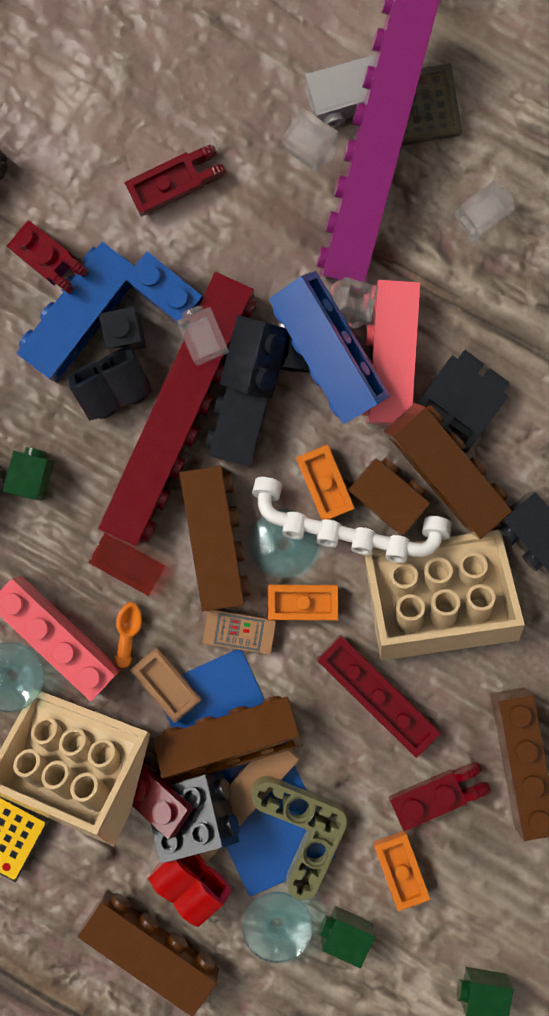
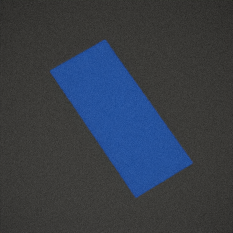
M236 649L183 673L182 676L202 700L175 723L167 714L166 716L171 727L186 728L196 725L195 722L204 717L213 716L219 718L229 715V711L236 707L247 706L251 708L261 705L265 699L242 650ZM246 764L220 772H223L224 778L230 783ZM294 765L281 781L306 790ZM273 791L263 799V801H266L268 797L276 798L279 800V808H282L283 800L275 797ZM295 799L289 806V811L295 815L303 814L308 809V803L304 799ZM255 808L239 826L238 837L240 842L226 846L250 897L286 881L289 867L306 832L304 828L263 813ZM313 843L308 847L307 855L311 858H320L325 853L326 847L321 843ZM335 853L333 855L332 860L337 857ZM305 865V869L308 871L310 867Z

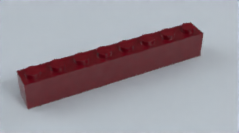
M216 271L214 272L98 527L99 530L134 546H140L143 540L149 542L157 525V523L152 522L157 509L163 511L171 494L170 491L166 490L172 477L175 479L179 477V472L182 471L185 460L181 458L186 445L192 447L198 436L200 428L195 425L200 414L206 416L213 403L214 396L210 395L215 382L220 384L237 315L251 318L255 311L257 301L253 300L255 296L253 288Z

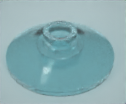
M280 509V510H277V511L284 512V513H287V512H296V511L288 510V509ZM264 517L260 518L250 536V552L257 566L265 573L279 578L294 577L309 568L318 551L317 534L304 532L302 539L288 538L291 546L288 550L282 551L278 548L277 541L285 537L282 534L283 527L268 522Z
M15 642L0 643V711L15 712L26 708L39 696L44 683V671L38 656L30 648ZM9 669L17 672L18 677L16 681H12L7 677Z
M283 892L267 893L258 897L248 907L243 919V937L248 948L260 959L272 963L287 962L298 957L308 946L312 935L311 917L306 906L290 894ZM274 918H281L284 923L279 927H275L271 921Z

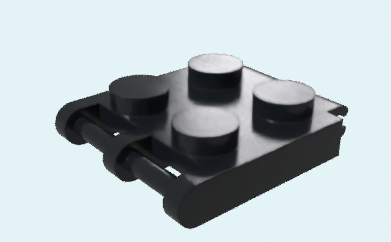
M464 350L458 359L453 355L448 359L416 402V404L426 408L429 405L432 406L441 415L444 421L440 425L448 434L453 432L461 439L465 445L462 451L465 453L473 446L509 397L504 391L510 384L509 381L491 368L488 369L483 377L478 373L484 366V363L467 350ZM448 425L452 426L458 433L467 437V439L465 440L463 437L458 435L456 432L450 429Z

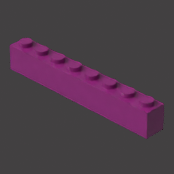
M440 0L383 1L381 13L386 14L383 29L377 28L371 48V51L377 52L374 66L368 65L364 75L362 88L367 89L364 104L358 102L352 124L358 126L355 139H349L343 157V161L348 162L345 176L339 175L334 192V197L339 198L336 212L330 211L325 227V232L330 233L327 247L321 246L316 262V267L321 268L319 275L321 277L359 287L365 284Z

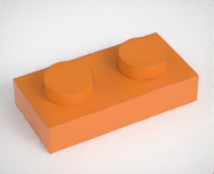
M328 444L296 457L321 521L329 520L355 509Z
M268 584V620H338V585Z
M406 831L373 841L397 911L399 912L431 900Z

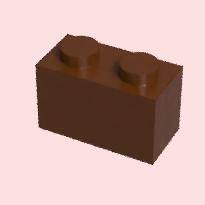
M374 458L347 491L396 533L403 536L429 506L430 503L424 498L427 492L411 480L407 484L397 476L400 469L388 459L384 458L380 461Z

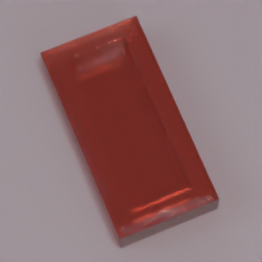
M106 532L88 562L147 596H150L166 567L165 564Z

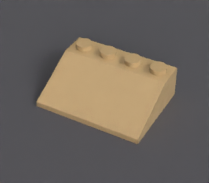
M499 530L490 531L482 539L477 538L473 534L451 536L447 540H442L439 548L433 554L425 557L407 555L405 563H395L385 558L386 550L373 548L372 554L364 555L381 661L520 640L525 624L502 534ZM424 540V541H417V542H414V543H424L426 540Z
M33 689L0 749V797L114 847L131 812L150 734L145 730Z

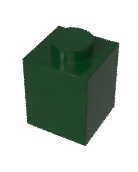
M26 446L24 453L13 450L3 492L33 500H45L55 461L46 459V451Z
M337 906L334 907L331 916H324L318 931V936L321 937L323 952L360 969L375 939L372 922Z
M466 967L464 980L459 979L457 984V1001L461 1002L465 1016H509L514 989L506 973Z

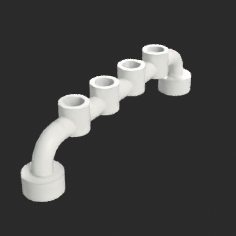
M258 477L255 479L252 494L258 498V507L261 515L268 522L282 526V534L291 539H302L304 532L318 535L317 543L325 547H336L339 539L352 542L351 551L354 553L370 555L373 548L386 550L385 558L395 563H405L407 555L412 557L431 555L439 548L442 540L450 538L452 522L438 516H429L424 519L422 534L428 539L424 543H414L403 536L393 535L388 537L376 534L368 528L359 527L353 529L341 526L340 523L334 520L325 519L319 521L307 518L299 512H280L272 506V501L279 500L282 484L269 477Z

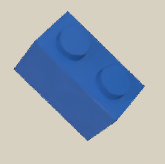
M148 251L125 277V280L132 289L182 330L193 320L203 298L201 294Z

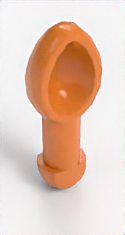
M132 601L122 606L116 618V627L120 637L117 655H114V663L121 669H125L131 664L133 637L139 632L142 625L140 608Z

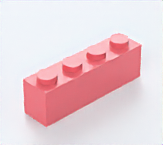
M378 280L375 290H369L367 311H373V324L366 326L365 346H371L369 361L390 396L361 414L367 416L366 424L391 425L413 405L420 282Z
M23 576L12 578L0 590V617L90 702L122 670Z

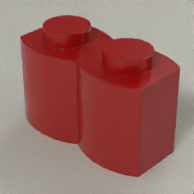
M199 854L165 863L160 861L148 877L154 891L167 901L172 902L179 915L195 927L202 925L220 909L232 891L227 881L216 870L207 866Z

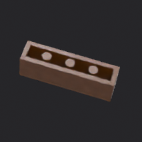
M414 403L383 432L467 531L482 539L512 512L504 502L508 497L494 482L491 485L484 478V475L487 473L485 468L475 458L472 457L469 460L462 450L465 448V445L461 439L453 432L448 434L440 425L444 421L441 415L430 405L426 408Z
M221 465L179 472L202 612L244 605V596H250L248 576H241L239 562L245 561L242 541H235L233 530L234 527H239L236 506H229L227 494L233 493L231 473H224L223 466Z
M524 687L490 693L514 827L523 841L549 837V776L534 695Z
M281 696L269 697L263 700L261 705L251 708L247 706L236 707L229 711V715L219 718L213 716L204 717L195 722L196 725L190 727L168 728L162 732V735L153 738L161 778L168 785L220 772L303 746L293 707L288 696L284 698Z
M106 890L83 923L77 936L190 1016H194L217 984L219 967L216 966V962L209 955L203 952L197 953L188 946L182 936L177 933L170 934L164 930L152 915L148 913L141 914L131 907V903L126 897L119 893L113 894Z

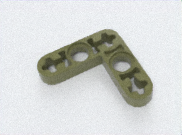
M260 777L255 780L251 787L252 802L256 809L306 829L287 872L286 882L288 891L293 898L301 901L309 900L318 891L346 829L347 820L345 813L339 804L274 777ZM268 787L272 788L273 795L283 800L282 808H279V800L276 798L268 797L266 801H262L259 791L266 792ZM295 799H304L308 803V809L300 815L291 813L289 806ZM318 805V812L322 816L330 817L332 813H335L337 823L330 822L326 826L324 819L314 814L315 806ZM313 843H321L326 847L325 853L320 858H311L307 855V849ZM306 865L310 867L307 872L309 884L303 883L301 888H299L295 879L302 880L306 872Z

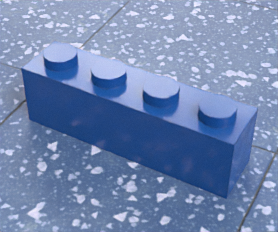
M103 241L97 248L95 246L92 247L83 258V267L89 271L83 278L74 274L70 275L67 280L74 288L69 295L61 289L63 293L55 303L50 302L43 309L40 315L42 320L34 330L30 329L19 342L20 349L16 354L56 383H58L101 327L99 314L113 311L131 288L125 277L133 269L134 265Z
M317 271L300 276L269 298L275 317L287 329L292 338L294 349L305 359L310 368L313 381L322 388L329 400L331 411L340 418L343 424L373 408L390 396Z

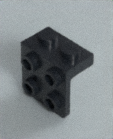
M223 772L203 775L169 785L194 809L174 838L167 839L151 824L158 859L161 862L165 863L240 842L238 837L240 831L239 822L233 814L230 804L231 789L228 781L224 778Z

